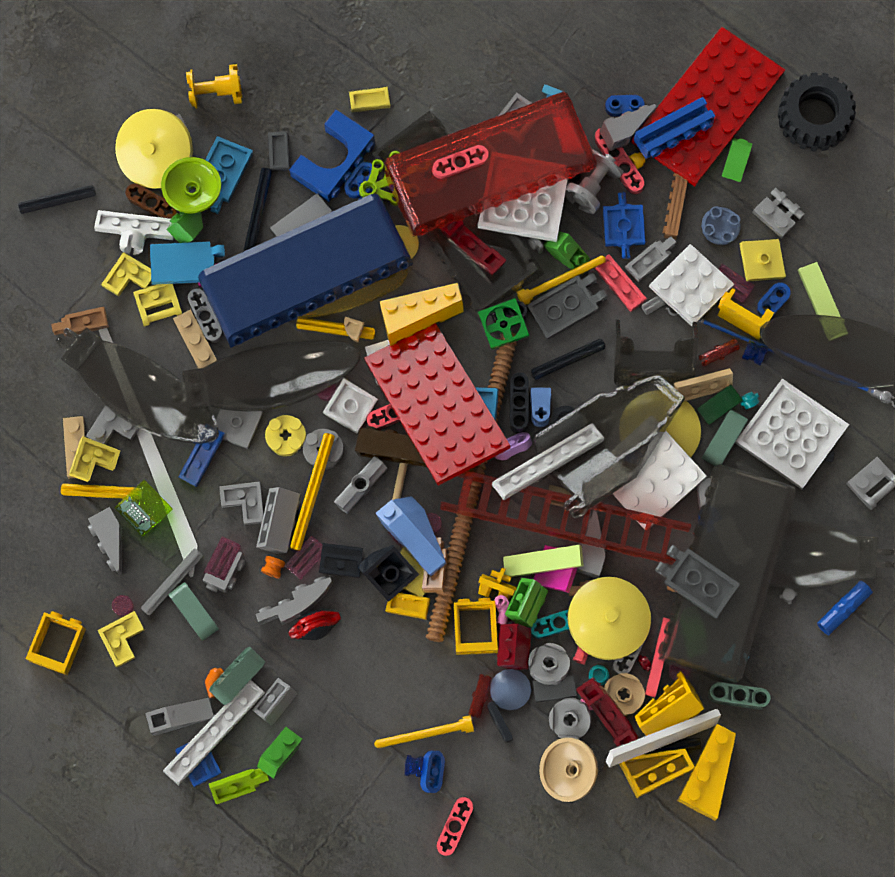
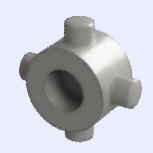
M786 586L782 594L779 595V598H782L788 604H792V600L797 596V592Z

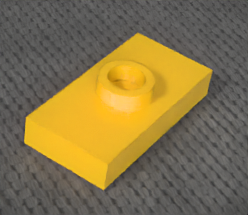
M398 593L387 602L385 611L392 614L427 619L431 600L426 597Z

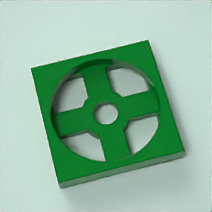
M516 298L478 311L491 350L529 337ZM511 308L516 311L517 315L511 318L505 317L503 309ZM495 312L497 316L496 323L487 326L486 321L489 314ZM502 321L508 323L506 328L500 327ZM520 323L521 326L518 333L512 337L510 331L512 326ZM499 331L503 333L505 340L495 339L490 334Z

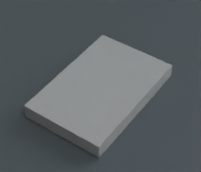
M317 193L270 227V229L277 237L332 211Z

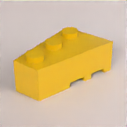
M682 671L677 674L678 679L671 686L666 685L663 688L664 693L657 700L653 698L635 716L639 728L646 736L697 716L704 709L694 686Z

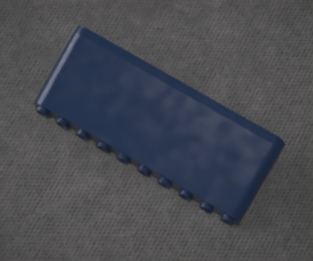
M370 194L206 268L200 272L198 279L228 344L232 348L284 323L295 320L308 312L315 311L317 308L332 303L341 297L350 295L363 287L370 286L372 283L387 278L398 271L405 270L412 266L413 262L381 197L378 194Z

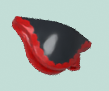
M319 609L307 611L289 630L290 638L319 640L325 637L341 620L339 612Z

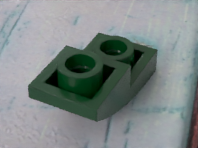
M730 384L698 407L697 410L708 425H710L742 402L743 399L732 384Z

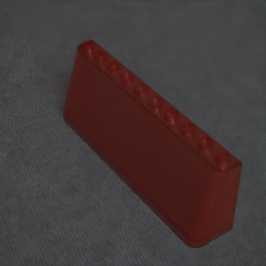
M560 92L393 155L384 163L386 181L413 237L425 235L430 230L436 228H443L451 222L461 221L472 214H480L485 209L498 207L503 202L516 200L524 194L534 193L545 186H553L558 181L571 179L579 173L589 172L597 165L596 158L567 92ZM477 145H482L488 150V158L480 166L444 179H438L433 175L432 167L438 159ZM476 151L475 156L469 157L470 164H472L471 160L478 157L482 160L484 154ZM457 157L455 164L458 167H464L466 161L463 157ZM451 160L448 161V166L442 167L439 164L437 171H441L443 174L446 168L451 167Z

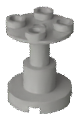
M592 149L588 154V159L596 167L590 177H584L579 185L568 183L565 191V197L572 204L574 202L580 205L579 209L589 214H594L600 207V203L595 196L601 189L599 183L604 176L608 175L618 179L624 173L615 164L616 160L611 155L606 154L603 156Z

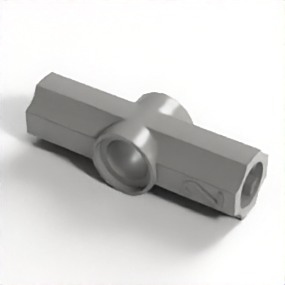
M374 456L362 471L353 477L351 483L337 497L334 503L343 512L348 514L358 501L368 494L370 488L388 468ZM359 481L366 483L363 489H357L355 485Z

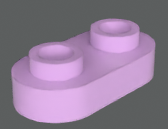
M522 432L507 438L511 448L495 456V458L507 460L519 452L528 450L532 445L529 433Z

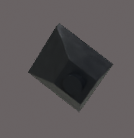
M394 545L371 553L357 566L388 602L419 575Z

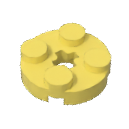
M282 415L269 422L265 438L269 448L276 454L291 456L303 447L306 431L298 418ZM284 431H288L291 434V437H288L286 441L283 437H280Z

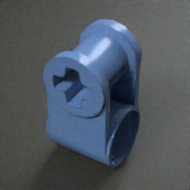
M551 388L530 389L532 423L536 427H545L549 423ZM539 413L543 414L542 419L539 418Z

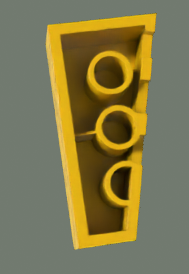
M458 283L380 301L382 317L390 346L437 322L441 323L464 312Z
M719 724L714 726L694 766L695 768L692 770L677 800L714 821L718 819L736 733Z

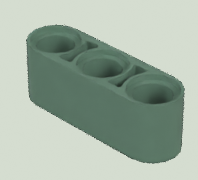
M730 409L702 459L720 468L748 419Z
M185 582L168 594L202 642L219 630Z
M251 647L246 648L211 685L209 691L223 705L228 704L263 667L265 660Z
M722 682L713 684L708 691V697L713 703L751 709H763L771 699L766 689ZM715 688H720L723 691L724 696L722 698L714 696L713 690ZM735 691H741L744 694L743 701L735 699ZM762 694L765 698V703H757L755 695Z

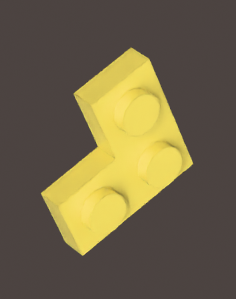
M124 252L101 284L102 287L117 296H120L129 281L143 289L148 288L152 283L151 268Z
M83 436L80 439L69 475L88 482L95 464L113 471L116 467L120 450Z
M135 611L98 630L117 668L135 659L127 639L144 631Z

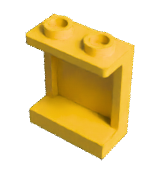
M732 288L729 293L725 292L717 307L720 309L718 316L759 340L768 327L774 312L767 309L762 318L732 301L735 289Z

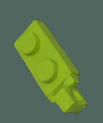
M260 768L250 769L209 783V787L215 803L220 804L256 791L255 788L260 786V783L269 781V777Z

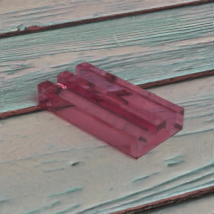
M721 264L718 270L723 271L740 283L738 284L726 276L734 283L733 287L744 293L742 296L735 291L733 296L743 303L755 285L746 281V279L724 264Z
M311 535L302 545L301 550L297 551L286 563L285 568L301 580L321 557L322 544ZM313 542L315 545H314V546L309 550V552L302 558V560L293 568L292 565L294 564V562L302 555V553H303V552L310 546V544ZM318 547H319L320 550L318 551V553L310 560V562H309V563L302 569V571L299 573L298 570L303 566V564L311 557V555H312V554L318 549Z
M222 536L204 574L208 573L224 580L241 545ZM224 543H227V546H226V548H225V550H224V552H223V554H222V556H221V558H220V560H219V562H218V564H217V566H216L214 572H211V569H212V567H213V565H214V563H215V561H216V559H217V557H218V555H219V553H220V551H221V549H222ZM233 546L234 549H233V551H232V553H231V555H230V557H229V559H228V561H227V563H226L224 569L222 570V572H221V574H220V576H219L218 573H219V571H220V569H221V567H222V565H223V563H224V561H225V559H226V557H227V555H228V553H229L231 547Z

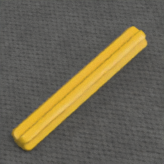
M302 317L297 319L296 326L298 329L348 336L343 323ZM363 327L360 338L374 339L375 329Z
M62 484L61 494L65 496L128 499L129 496L131 499H141L142 496L141 488L79 484Z

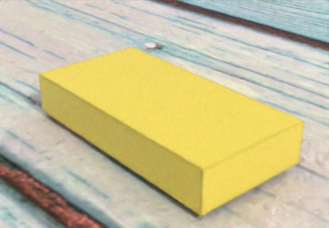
M388 87L349 92L352 112L390 108Z

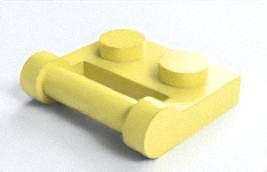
M159 284L133 292L144 327L150 325L151 322L182 314L173 284ZM173 303L174 307L150 315L146 313V310Z

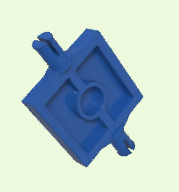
M620 192L618 193L619 204L603 207L605 247H621L622 258L625 259L626 257L628 259L630 258L629 247L645 245L643 205L626 204V193L623 192L622 194Z

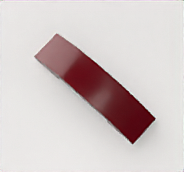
M450 210L436 223V226L457 248L488 273L494 275L507 262L494 248L490 249L465 227L464 222Z
M594 677L576 689L587 706L592 707L613 736V741L617 747L639 739L624 713Z

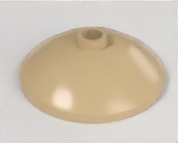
M575 738L556 740L545 750L541 758L540 779L545 790L553 798L565 802L580 800L592 790L596 782L598 773L596 757L591 748L581 740ZM574 767L577 768V772L575 774L573 772Z

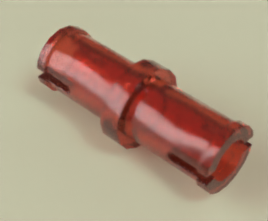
M733 338L722 345L717 344L712 350L698 356L700 361L708 358L701 362L702 366L705 367L717 360L721 361L725 359V356L740 350L739 344L731 347V345L737 343V340Z
M483 674L479 675L476 690L472 692L473 700L468 715L481 718L484 703L488 700L487 693L492 681L490 676L486 675L484 677Z

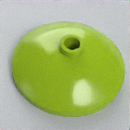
M196 157L182 158L172 163L164 172L161 181L162 194L172 208L183 213H199L210 208L217 201L221 192L220 175L216 168L204 159ZM190 189L196 190L194 193L189 192Z

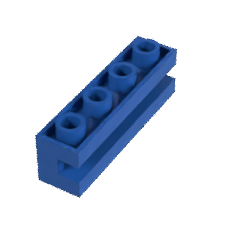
M704 97L635 132L634 142L645 159L651 156L652 158L657 157L662 153V150L668 147L669 149L674 148L679 144V141L691 139L698 131H706L712 127L715 114L712 109L707 110V102Z

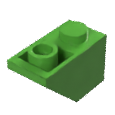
M180 212L175 214L170 219L171 224L166 230L179 243L191 242L203 228L201 212Z
M558 231L556 242L546 240L543 244L555 259L571 270L590 260L589 256L567 233Z

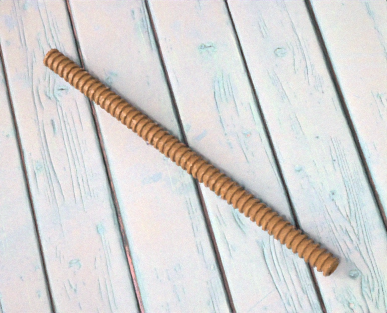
M501 333L502 338L499 340H505L503 333ZM516 341L501 346L496 351V361L493 363L495 367L492 368L493 373L490 375L492 379L489 380L490 385L487 387L498 388L499 390L496 417L499 416L498 411L501 410L499 405H502L501 399L504 397L502 393H505L504 387L507 385V376L510 373L508 370L511 369V358L514 357L513 352H515L514 346L517 345ZM488 461L478 465L476 475L467 474L465 476L467 480L464 481L465 487L462 488L464 492L461 493L462 499L459 500L461 504L458 505L459 511L456 512L458 516L455 517L456 523L453 524L455 529H452L453 535L450 536L452 541L449 542L450 547L447 548L449 553L444 592L436 593L438 597H435L436 603L433 605L435 609H432L433 615L430 617L432 621L429 622L430 628L427 629L429 633L426 634V638L434 642L444 641L442 636L445 635L444 629H447L445 624L448 623L447 617L450 616L448 612L451 611L450 605L453 604L452 598L455 596L453 592H456L455 586L458 584L456 580H459L458 574L461 572L459 568L462 567L461 562L464 560L462 555H465L464 549L467 547L465 543H468L467 537L470 535L468 531H471L470 525L473 523L471 519L474 518L473 513L476 511L474 507L477 506L476 501L479 499L477 495L480 494L479 489L482 487L480 483L483 482L482 477L485 475L483 471L486 470L485 465Z

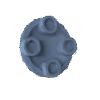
M715 206L703 217L701 224L702 232L707 240L714 244H729L739 235L741 227L740 217L728 208Z
M506 669L497 673L492 679L490 696L500 708L518 710L529 700L531 686L528 678L522 672Z

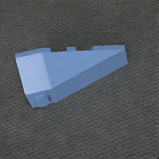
M412 496L391 500L376 512L381 524L430 576L446 564L426 512Z

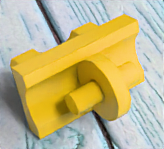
M502 567L500 572L492 570L490 574L497 579L485 574L480 576L478 594L489 597L492 588L499 590L498 596L503 595L509 601L517 587L508 584L511 577L505 575L506 569Z

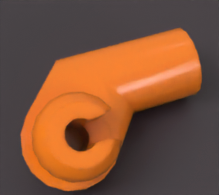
M222 668L211 669L205 679L209 699L215 698L209 691V688L224 672Z

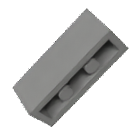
M281 487L269 489L256 548L276 554L287 553L291 544V532L295 527V514L300 505L299 493Z

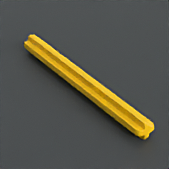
M324 433L290 544L291 549L300 551L333 445L334 435Z

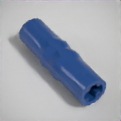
M859 581L817 622L818 627L825 634L830 635L873 593L871 588L863 581Z

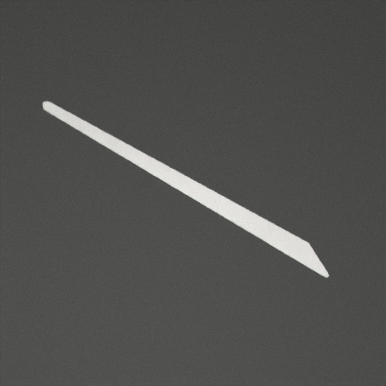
M100 329V336L129 414L142 423L137 436L184 560L193 549H197L196 540L108 329ZM194 567L189 572L190 577H193Z

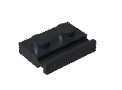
M322 543L319 573L360 578L361 571L357 566L362 562L363 548Z

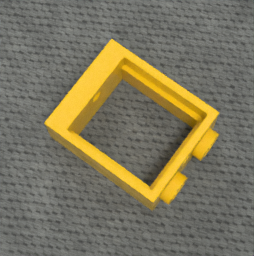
M479 598L478 602H470V599H459L458 602L454 603L456 655L498 653L495 601H491V598ZM490 610L492 642L461 643L459 611Z
M51 611L48 614L44 612L26 660L68 675L86 629L79 620L70 618V621L62 619L63 615ZM51 622L77 631L64 663L38 654Z

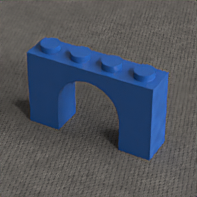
M338 110L334 111L324 125L325 132L342 142L348 149L345 161L338 167L326 169L317 166L300 155L290 168L292 178L314 193H318L320 197L328 202L338 196L342 184L347 181L355 167L363 162L365 154L367 152L370 153L375 146L374 134Z

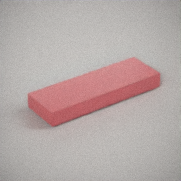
M608 254L605 257V263L594 269L629 311L632 312L643 304L647 298Z

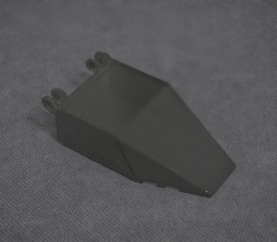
M659 374L634 382L633 386L623 388V386L616 388L615 392L605 394V392L598 394L535 435L534 443L537 455L591 423L604 437V441L549 473L572 495L563 505L567 511L573 508L571 512L572 517L578 518L585 515L590 508L637 478L684 402L685 397ZM546 475V476H544L543 478L537 480L536 482H540V481L544 480L545 478H547L548 475Z

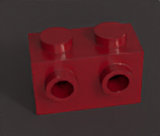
M500 624L497 666L514 670L528 669L531 628L520 624Z

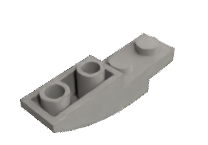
M323 576L314 580L315 583L311 585H299L295 587V591H292L294 600L285 599L280 601L276 607L271 608V606L261 608L259 610L260 613L256 614L259 624L262 625L279 618L281 624L284 625L302 616L327 594L333 585L331 578Z

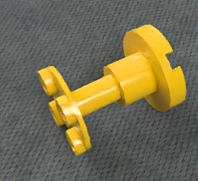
M229 65L230 75L216 76L215 81L195 83L193 70L191 69L190 72H186L189 88L192 89V91H188L191 106L198 109L197 95L216 92L217 96L232 95L234 104H241L242 91L240 76H238L237 72L239 71L238 65Z

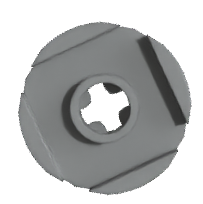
M318 429L306 436L303 443V454L306 461L314 467L319 452L317 449L320 448L324 433L334 435L333 445L325 470L331 469L343 456V443L335 431Z
M546 643L544 646L536 647L531 652L528 660L530 675L542 684H560L570 670V659L564 648L554 643ZM552 660L554 665L553 667L547 668L546 665L543 664L544 662Z
M565 698L557 702L549 714L550 727L561 739H579L587 733L591 726L592 717L587 704L575 698ZM569 714H572L576 719L572 725H569V722L565 720V717H568Z

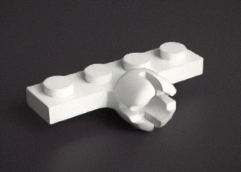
M98 210L94 227L95 231L120 234V249L130 255L131 248H134L133 255H139L143 251L146 238L174 240V237L166 230L171 224L169 218Z

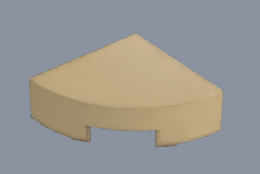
M345 317V331L353 341L358 343L365 324L364 322Z

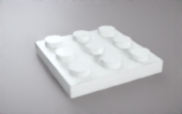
M690 244L649 285V288L693 327L722 298L724 293L733 287L734 283Z

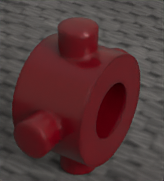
M640 655L638 657L640 666L644 671L646 669L650 671L652 666L646 656Z

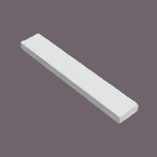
M591 423L492 482V486L505 500L604 441V437Z
M250 680L231 702L222 707L163 772L179 786L260 700L265 692Z
M714 709L610 750L606 763L609 767H612L714 727L718 723L721 714L718 709Z

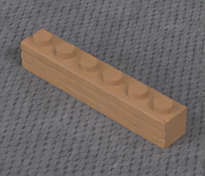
M674 173L673 176L676 177L675 180H672L671 187L673 192L670 191L669 199H671V203H668L667 206L669 214H666L665 217L667 225L664 226L663 233H665L664 238L672 237L676 240L688 181L679 174Z

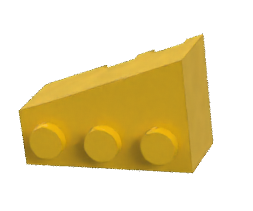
M686 749L644 754L619 763L636 798L695 768Z

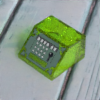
M144 479L114 507L142 537L173 510Z

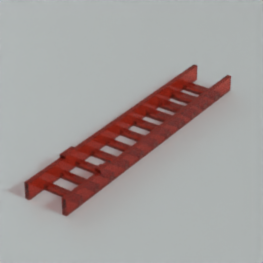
M470 471L456 476L464 478L458 505L441 501L440 506L441 510L671 565L676 560L666 555L672 528L689 532L691 528L689 523L533 486H527L519 491L524 493L518 519L506 517L511 497L505 500L502 498L498 515L488 513L486 509L492 489V482L498 478ZM472 481L484 483L478 510L466 507ZM532 495L545 498L539 524L526 522ZM551 500L566 503L560 529L545 526ZM571 504L586 507L580 534L565 531ZM591 509L606 512L600 539L585 536ZM611 514L626 517L620 544L605 540ZM631 519L638 521V523L646 524L641 549L626 545ZM652 523L667 527L661 554L646 550Z

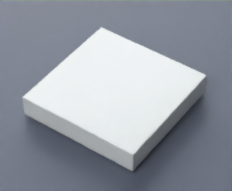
M343 378L324 409L323 414L357 434L378 399Z

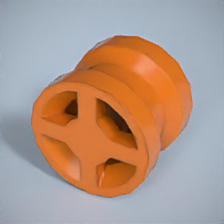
M266 556V564L262 567L261 572L279 579L281 577V568L285 566V562L275 557Z

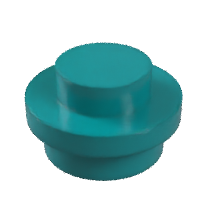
M749 392L741 397L743 401L740 402L741 406L749 409L760 402L758 393L753 394V392Z
M596 665L590 669L588 677L589 679L594 677L602 686L608 681L609 672L606 667Z

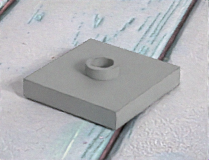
M225 397L213 427L225 433L224 441L248 449L262 418L263 411Z

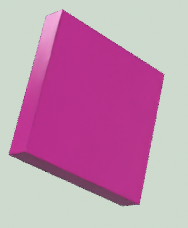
M545 545L544 550L556 549L557 547ZM578 567L536 573L534 580L544 588L569 593Z

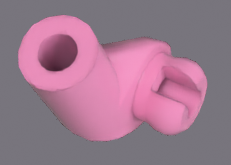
M499 595L494 600L499 612L496 623L499 625L507 624L508 617L505 615L509 602L505 596Z

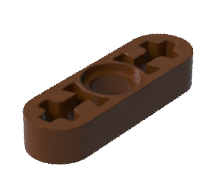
M130 184L126 188L125 193L131 203L156 217L171 219L178 213L164 198L139 184ZM136 190H138L139 195L142 196L143 199L141 200V198L137 195H134V197H132L131 192H136ZM150 198L156 199V206L148 207L146 205L147 200ZM161 203H163L162 207L165 210H169L171 208L172 215L167 214L166 216L165 211L160 209Z

